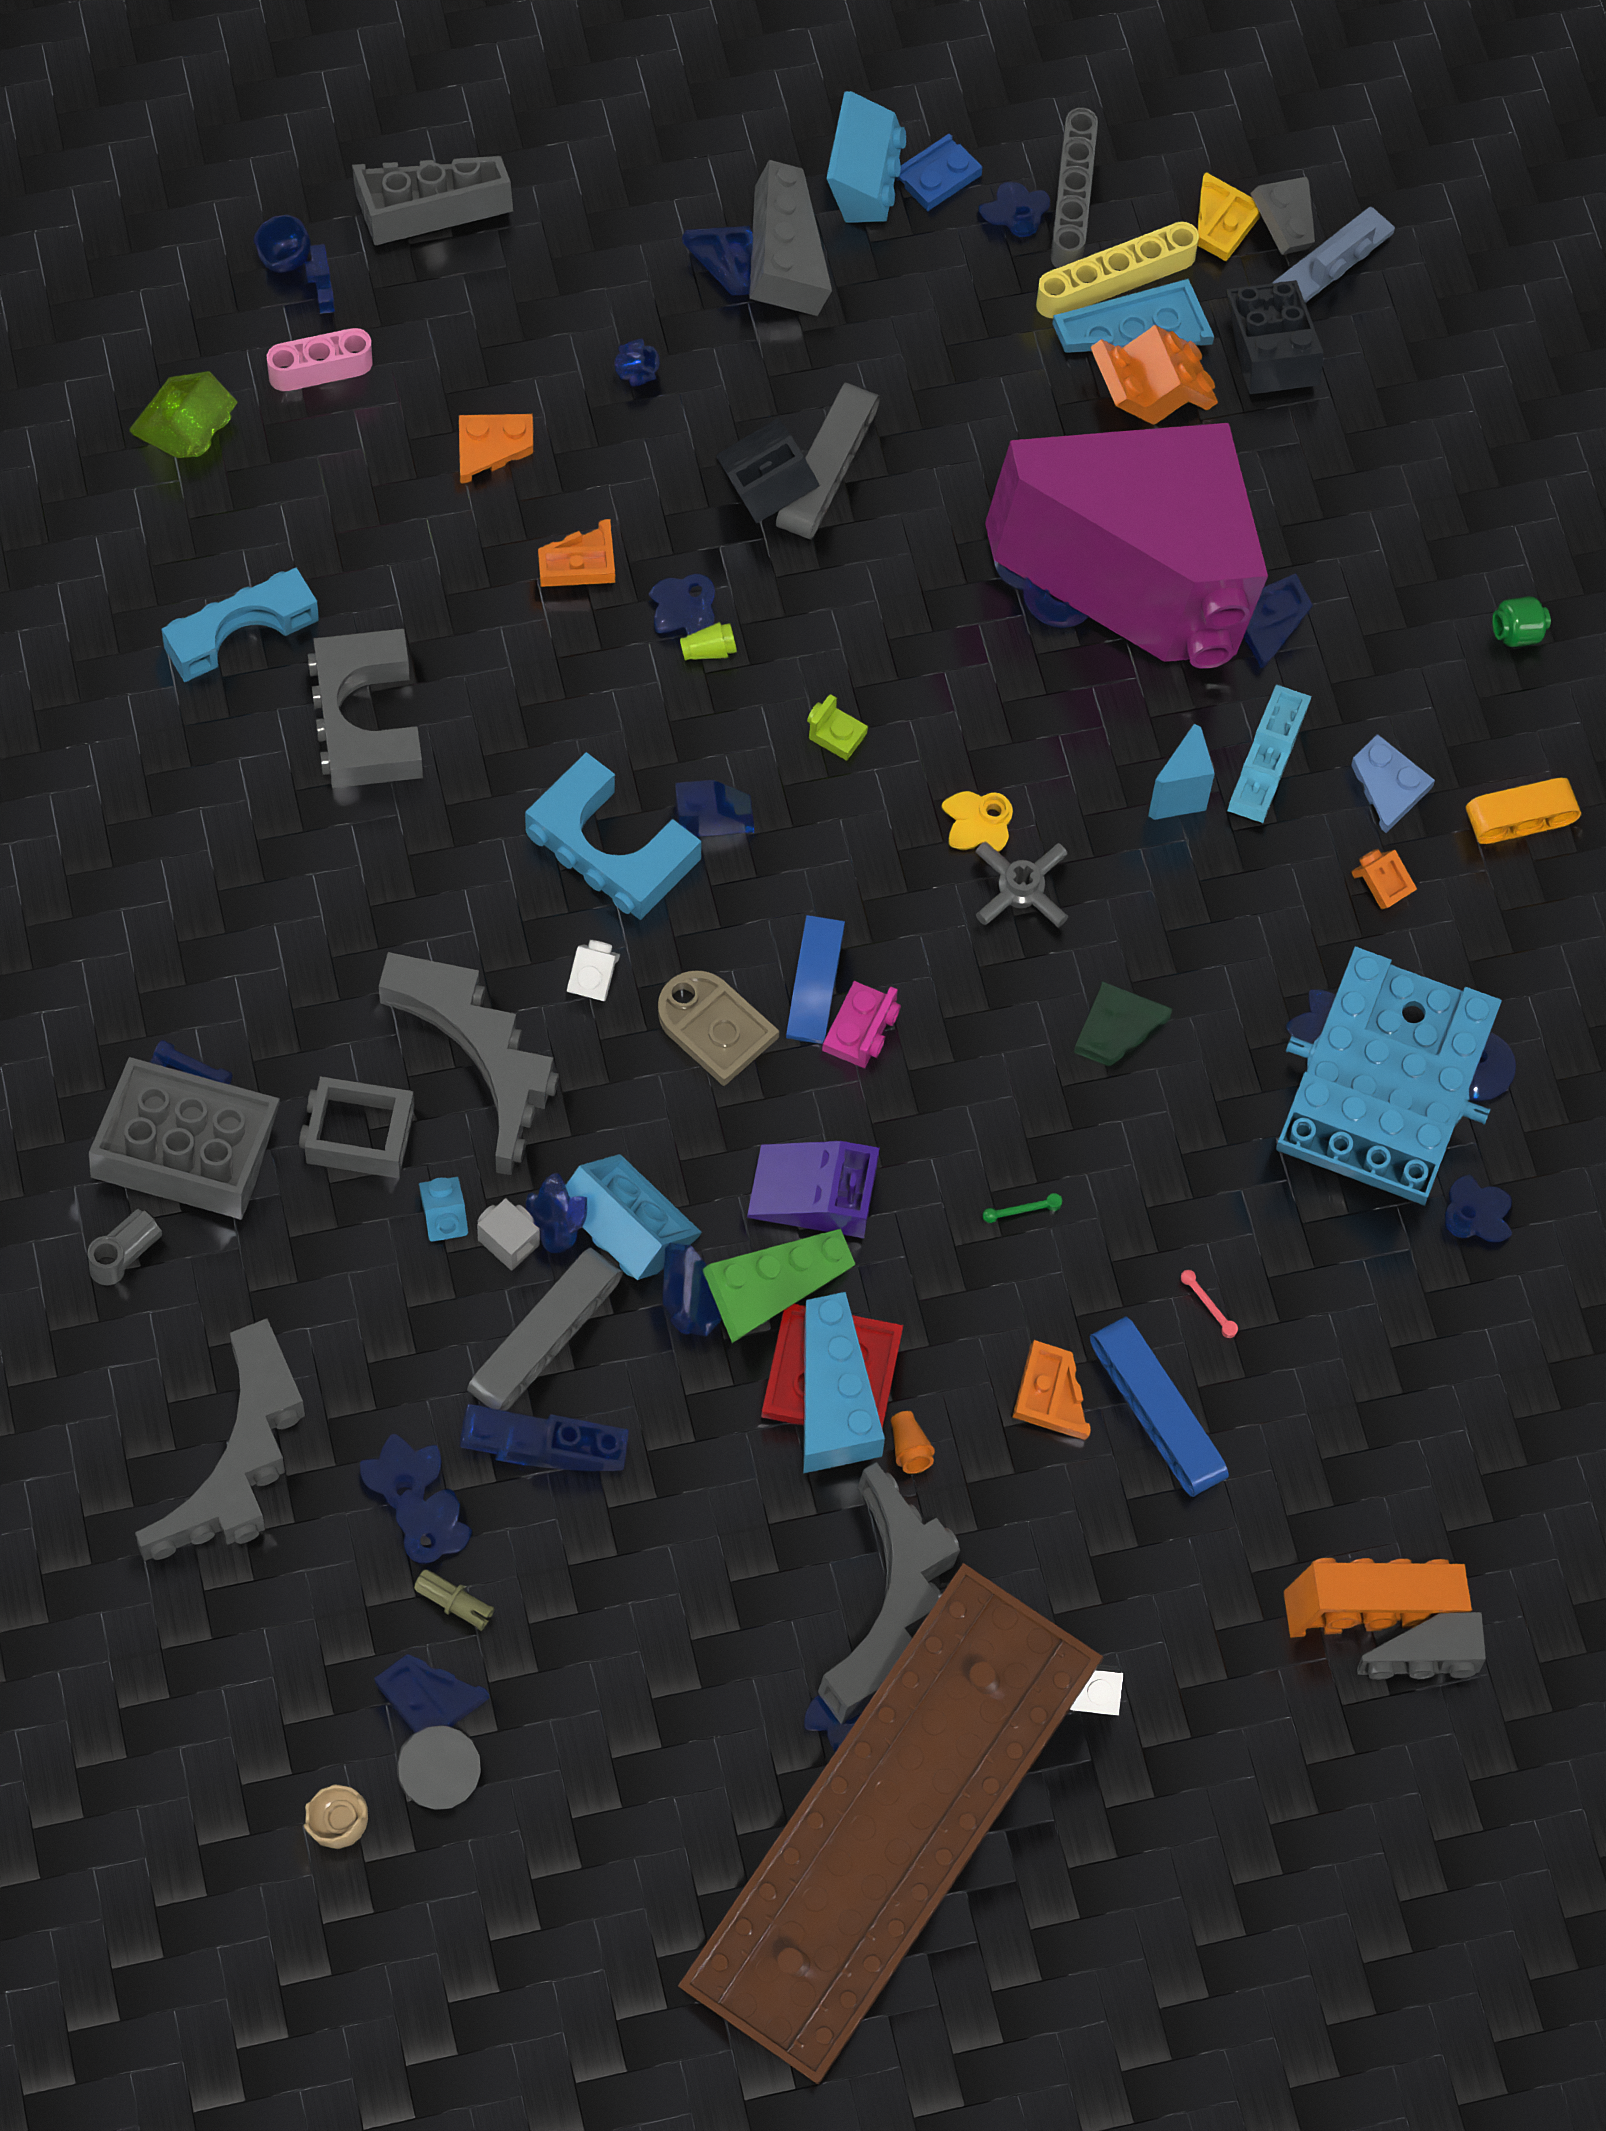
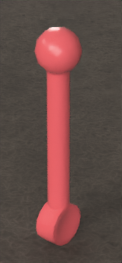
M1192 1270L1183 1271L1181 1273L1182 1283L1191 1286L1221 1324L1223 1336L1233 1338L1238 1331L1237 1324L1233 1321H1228L1197 1283L1195 1272Z

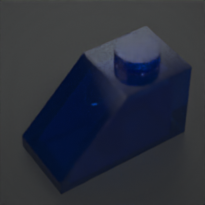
M715 780L675 783L676 821L695 837L754 832L751 797L749 794Z
M670 1242L665 1248L663 1305L672 1315L670 1318L672 1324L680 1332L687 1335L691 1333L707 1336L722 1319L703 1272L707 1265L691 1245Z

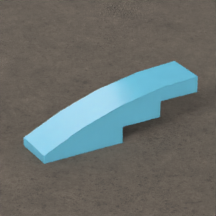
M1279 685L1275 686L1256 731L1254 742L1243 765L1241 776L1227 811L1261 823L1264 822L1312 696Z

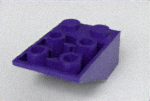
M844 1141L761 1145L747 1218L826 1232L841 1229L843 1235L864 1238L877 1171L879 1148Z

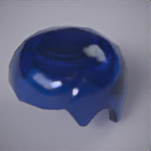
M288 214L274 216L264 222L254 235V243L261 262L267 269L273 272L285 273L294 271L308 259L311 250V240L303 223L296 217Z

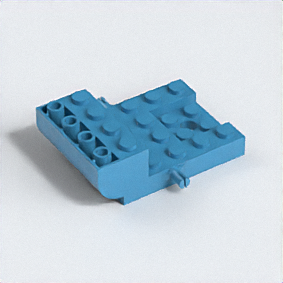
M1355 946L1322 1034L1314 1041V1044L1291 1036L1286 1052H1291L1308 1059L1307 1072L1304 1073L1276 1150L1425 1206L1455 1125L1463 1116L1485 1125L1490 1109L1469 1102V1087L1502 1000L1468 987L1461 991L1390 965L1391 959ZM1408 1006H1416L1422 1010L1424 1019L1419 1023H1409L1404 1019L1402 1011Z

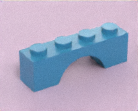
M297 567L287 572H278L261 584L254 587H245L226 600L219 603H210L201 611L191 616L177 618L170 622L168 626L161 629L164 649L183 681L187 682L218 667V651L222 642L230 633L241 627L264 625L274 628L287 636L319 621L317 600Z

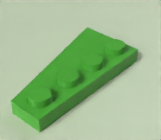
M841 1229L711 1263L703 1269V1272L733 1343L810 1293L815 1292L851 1269L855 1262Z

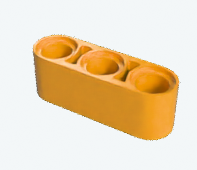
M1555 778L1482 795L1471 800L1466 805V812L1477 841L1480 844L1495 843L1564 827L1575 822L1581 816L1580 808L1567 778Z

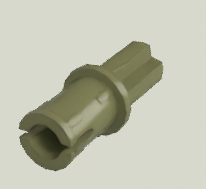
M424 1570L416 1580L414 1589L418 1593L444 1607V1613L447 1615L452 1612L476 1626L480 1631L485 1628L489 1620L478 1615L475 1611L486 1618L493 1615L495 1608L465 1592V1586L463 1585L457 1587L430 1570Z

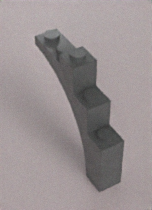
M388 952L379 983L380 1004L410 1012L435 1025L456 1041L474 1061L490 1088L498 1114L499 1136L496 1150V1172L512 1175L515 1162L522 1163L526 1140L521 1139L524 1127H531L535 1107L545 1109L548 1095L555 1096L559 1073L553 1072V1057L518 1051L522 1030L516 1029V1014L482 1007L485 986H480L479 970Z
M268 1319L230 1332L232 1350L239 1369L240 1398L237 1420L227 1449L210 1477L190 1499L165 1518L135 1532L138 1547L144 1561L151 1558L160 1560L169 1557L175 1553L176 1548L191 1542L194 1545L202 1544L212 1539L215 1533L219 1531L222 1532L228 1545L233 1542L239 1544L249 1542L256 1538L259 1532L265 1530L263 1515L250 1486L255 1484L257 1486L268 1485L276 1481L280 1474L285 1473L283 1457L271 1429L276 1427L277 1429L289 1428L295 1425L299 1418L305 1416L303 1400Z
M877 1462L863 1470L858 1489L874 1515L883 1540L887 1567L885 1600L881 1613L867 1637L849 1657L823 1675L818 1693L841 1725L861 1714L912 1640V1637L941 1597L937 1586L932 1582H928L953 1568L960 1551L959 1543L954 1533L949 1528H944L937 1518L925 1525L922 1524L919 1511L914 1505L907 1504L899 1493L897 1482L893 1476L887 1472L884 1473Z

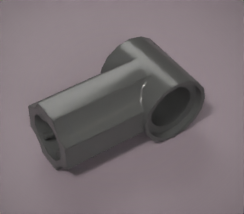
M137 1209L110 1234L93 1240L88 1248L89 1271L93 1280L101 1285H113L119 1282L124 1276L125 1268L162 1236V1230L155 1220L146 1211ZM103 1257L115 1259L113 1263L107 1265L98 1262Z

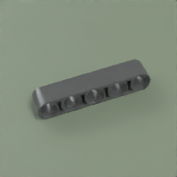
M1087 108L1071 110L1065 122L1051 249V262L1056 268L1083 259L1098 126L1097 116Z
M846 382L843 384L805 458L820 486L780 509L776 519V527L810 540L814 537L875 417L880 403V395Z
M588 1248L478 1370L470 1381L467 1391L498 1415L504 1414L612 1293L621 1280L623 1271L594 1249Z

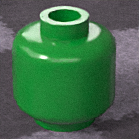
M1531 596L1504 600L1492 616V627L1496 638L1502 640L1509 647L1539 643L1543 640L1546 629H1549L1551 624L1548 609L1542 607L1540 601Z

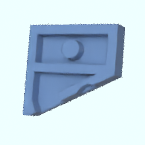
M1378 734L1353 757L1351 764L1358 780L1364 785V793L1369 804H1373L1380 818L1379 825L1385 833L1433 788L1435 782L1432 777Z

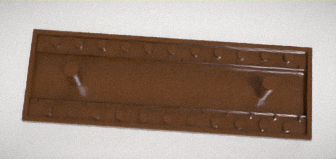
M963 1563L678 1987L815 2083L820 2084L1104 1657Z

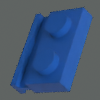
M950 134L902 164L900 175L895 178L905 185V189L927 211L982 175L983 167L960 144L957 145L952 140L953 137Z

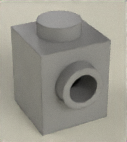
M506 1198L498 1206H489L478 1219V1241L511 1271L540 1245V1231L534 1224L530 1213L521 1205L515 1207Z

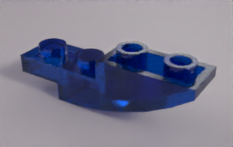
M468 1404L464 1412L459 1447L496 1454V1460L521 1465L565 1470L614 1471L623 1470L629 1430L552 1414L546 1420Z

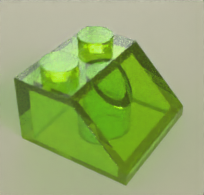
M210 371L169 377L129 431L134 436L176 458L198 457L210 447V439L214 433L229 422L231 418L230 412L238 402Z

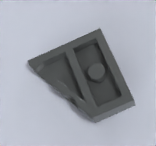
M1307 177L1260 185L1250 193L1282 255L1307 250L1315 243L1310 188Z

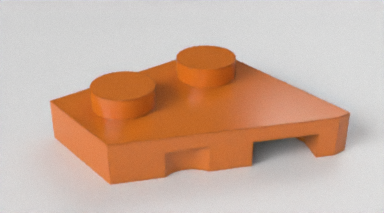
M610 519L600 521L598 529L585 535L577 531L566 536L560 542H552L539 548L538 559L541 587L615 583Z
M1036 1340L1033 1341L1030 1345L1012 1417L1086 1440L1090 1435L1091 1429L1089 1423L1085 1422L1081 1402L1083 1401L1080 1384H1078L1075 1378L1076 1366L1072 1352Z

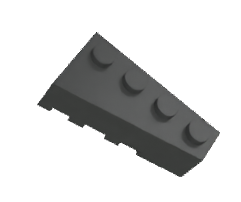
M501 156L453 159L452 164L442 165L434 163V160L420 161V166L398 167V162L383 163V168L366 169L365 164L352 165L356 197L374 245L513 211L511 181Z
M769 160L755 185L749 299L818 316L832 292V287L804 170Z

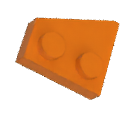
M532 414L459 415L460 483L472 481V475L490 468L491 471L505 466L511 460H519L533 454Z

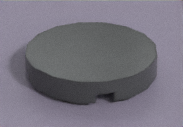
M444 1725L425 1727L412 1734L401 1747L398 1756L397 1779L404 1793L416 1804L434 1810L452 1808L465 1801L476 1788L481 1773L480 1756L472 1740L460 1730Z

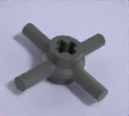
M986 841L977 848L976 853L1000 874V893L976 913L977 919L983 925H987L1009 905L1016 908H1026L1032 904L1057 927L1065 923L1068 915L1043 894L1045 888L1044 875L1067 856V851L1061 844H1056L1035 863L1027 860H1018L1011 864Z

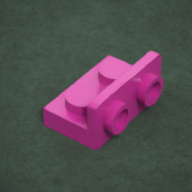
M854 981L823 1043L822 1051L865 1068L870 1057L877 1058L883 1047L885 1036L882 1035L886 1024L893 1026L901 1008V1005L896 1003L898 989L890 986L887 994Z

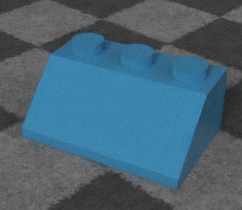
M851 91L844 92L827 181L845 222L887 221L889 207L893 206L895 201L893 186L895 178L900 175L901 165L899 156L901 149H904L906 146V131L904 127H900L895 112Z
M620 1154L580 1165L555 1200L565 1210V1215L572 1222L581 1225L592 1236L593 1242L599 1248L608 1251L619 1262L620 1268L627 1275L637 1280L659 1273L702 1233Z

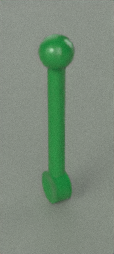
M1052 1193L1047 1197V1200L1000 1210L987 1208L982 1215L985 1222L993 1223L1000 1217L1043 1208L1056 1211L1061 1207L1062 1198L1060 1195Z

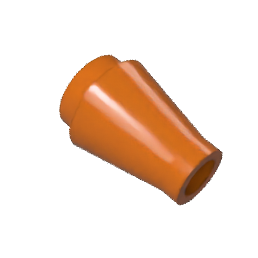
M902 1411L895 1414L890 1422L893 1428L897 1465L909 1474L919 1473L928 1469L934 1462L933 1455L935 1450L916 1422L914 1414L911 1411Z

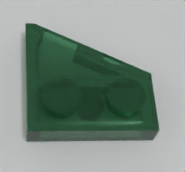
M1103 982L1075 1045L1074 1053L1111 1066L1124 1056L1127 1049L1136 1047L1145 1040L1147 1034L1161 1023L1164 1025L1171 1017L1172 1008Z

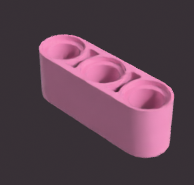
M358 328L274 345L267 353L269 382L275 389L280 391H291L366 374L373 365L371 338L367 332Z

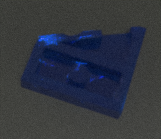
M750 226L685 230L682 237L683 244L731 295L750 294L751 256L753 252V235Z
M1296 574L1263 587L1244 634L1261 668L1269 663L1313 606Z
M409 1654L375 1678L377 1687L414 1733L430 1726L444 1725L452 1727L489 1699V1693L485 1688L480 1686L475 1688L457 1680L454 1674L442 1669H433L425 1661Z

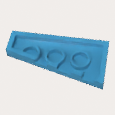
M1189 279L1053 316L1052 323L1065 352L1092 351L1090 347L1101 339L1114 346L1119 345L1123 348L1154 325L1168 332L1173 331L1179 338L1187 342L1192 341L1195 345H1212L1214 340L1213 332Z

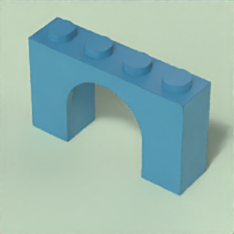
M586 752L525 812L526 833L535 844L539 846L545 845L553 851L562 865L569 869L573 867L581 873L588 885L594 890H602L608 894L622 912L626 914L631 912L641 920L701 860L702 841L672 819L645 847L637 852L628 855H610L591 846L583 836L582 828L586 821L615 793V774Z

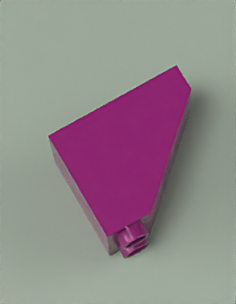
M1229 423L1010 440L985 521L994 561L1164 662L1190 659V663L1194 667L1213 668L1228 662L1237 654L1268 574Z

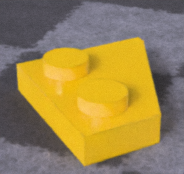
M1206 172L1203 176L1197 228L1199 240L1197 246L1227 261L1260 218L1261 214L1252 197Z

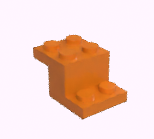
M1154 325L1123 348L1119 345L1114 346L1103 339L1090 347L1115 405L1153 425L1188 401L1205 410H1209L1218 403L1213 392L1215 383L1201 365L1202 354L1192 341L1187 342L1179 338L1173 331L1168 332Z

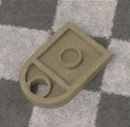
M705 971L681 973L672 978L660 993L658 1017L665 1033L723 1086L727 1085L779 1038V1030L724 980L712 973ZM684 989L690 991L694 998L688 1003H679L674 1000L672 995L676 991Z

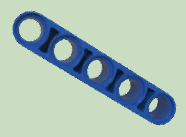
M1125 1316L1091 1334V1345L1098 1359L1184 1490L1194 1497L1227 1479L1229 1473L1223 1458L1134 1323Z

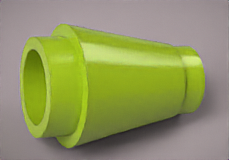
M718 622L680 639L685 661L690 659L729 658L728 654L737 652L730 623L721 625V622Z

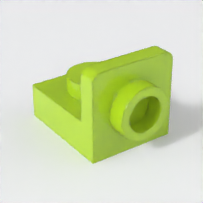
M830 694L823 704L818 702L808 716L807 722L810 723L809 739L847 761L866 736L868 726L837 709V698Z

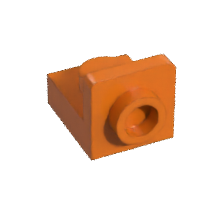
M1375 849L1359 859L1361 865L1351 871L1354 878L1363 876L1381 909L1390 907L1417 890L1396 850L1381 853L1379 849Z

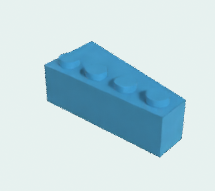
M846 1292L806 1300L804 1318L803 1473L882 1457L885 1438Z

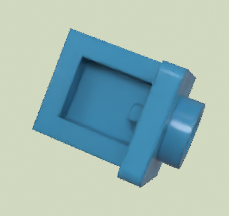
M458 1177L436 1178L429 1182L419 1183L429 1240L438 1241L466 1236L468 1234L465 1204Z

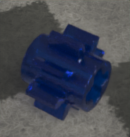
M637 339L618 347L620 353L615 358V369L621 379H630L631 387L656 379L654 372L659 368L660 359L653 346H644L643 339Z

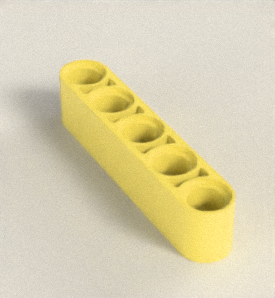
M1187 222L1174 223L1049 271L1042 275L1039 281L1036 302L1037 310L1041 315L1053 318L1054 315L1093 305L1186 269L1195 261L1199 240L1198 230Z

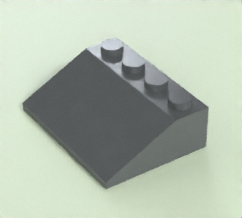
M129 1057L89 1151L91 1178L242 1220L256 1185L280 1098Z

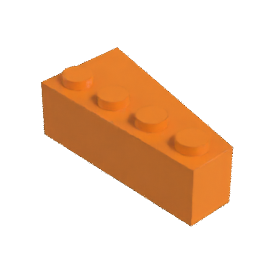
M1321 1558L1313 1561L1283 1591L1290 1638L1304 1637L1307 1628L1324 1627L1325 1635L1341 1634L1342 1629L1351 1628L1357 1624H1364L1366 1632L1380 1631L1397 1624V1621H1402L1404 1629L1414 1628L1440 1613H1470L1472 1611L1465 1564H1449V1561L1445 1559L1431 1560L1425 1564H1412L1409 1559H1396L1388 1563H1374L1372 1559L1362 1558L1350 1563H1336V1560L1333 1558Z

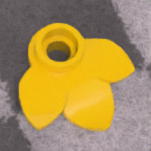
M965 791L949 797L942 803V809L956 820L949 835V845L951 847L968 850L981 845L985 841L997 852L1005 847L1009 838L1007 825L1011 821L1013 808L1010 801L1004 795L989 793L981 797L973 792ZM990 809L997 810L1000 813V815L997 817H993L988 815L987 811Z

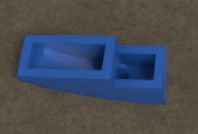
M806 916L787 1027V1039L823 1044L825 1041L845 921Z

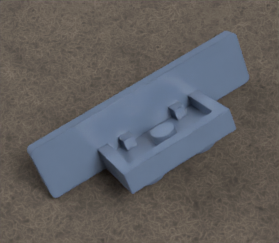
M1369 207L1273 283L1297 280L1306 303L1394 233L1395 227L1374 208Z

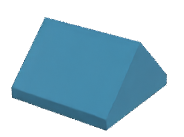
M1196 724L1192 726L1156 778L1148 814L1152 819L1156 820L1205 811L1207 809L1215 773L1200 726Z

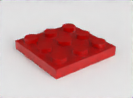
M794 1304L783 1312L763 1404L762 1417L804 1426V1318L806 1306ZM852 1315L883 1429L903 1325Z

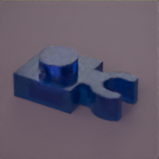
M325 245L310 246L311 261H305L307 282L315 283L320 314L335 312Z

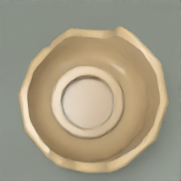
M335 1784L321 1789L305 1806L306 1820L303 1826L308 1834L321 1846L335 1849L351 1846L361 1838L368 1823L366 1801L352 1787Z

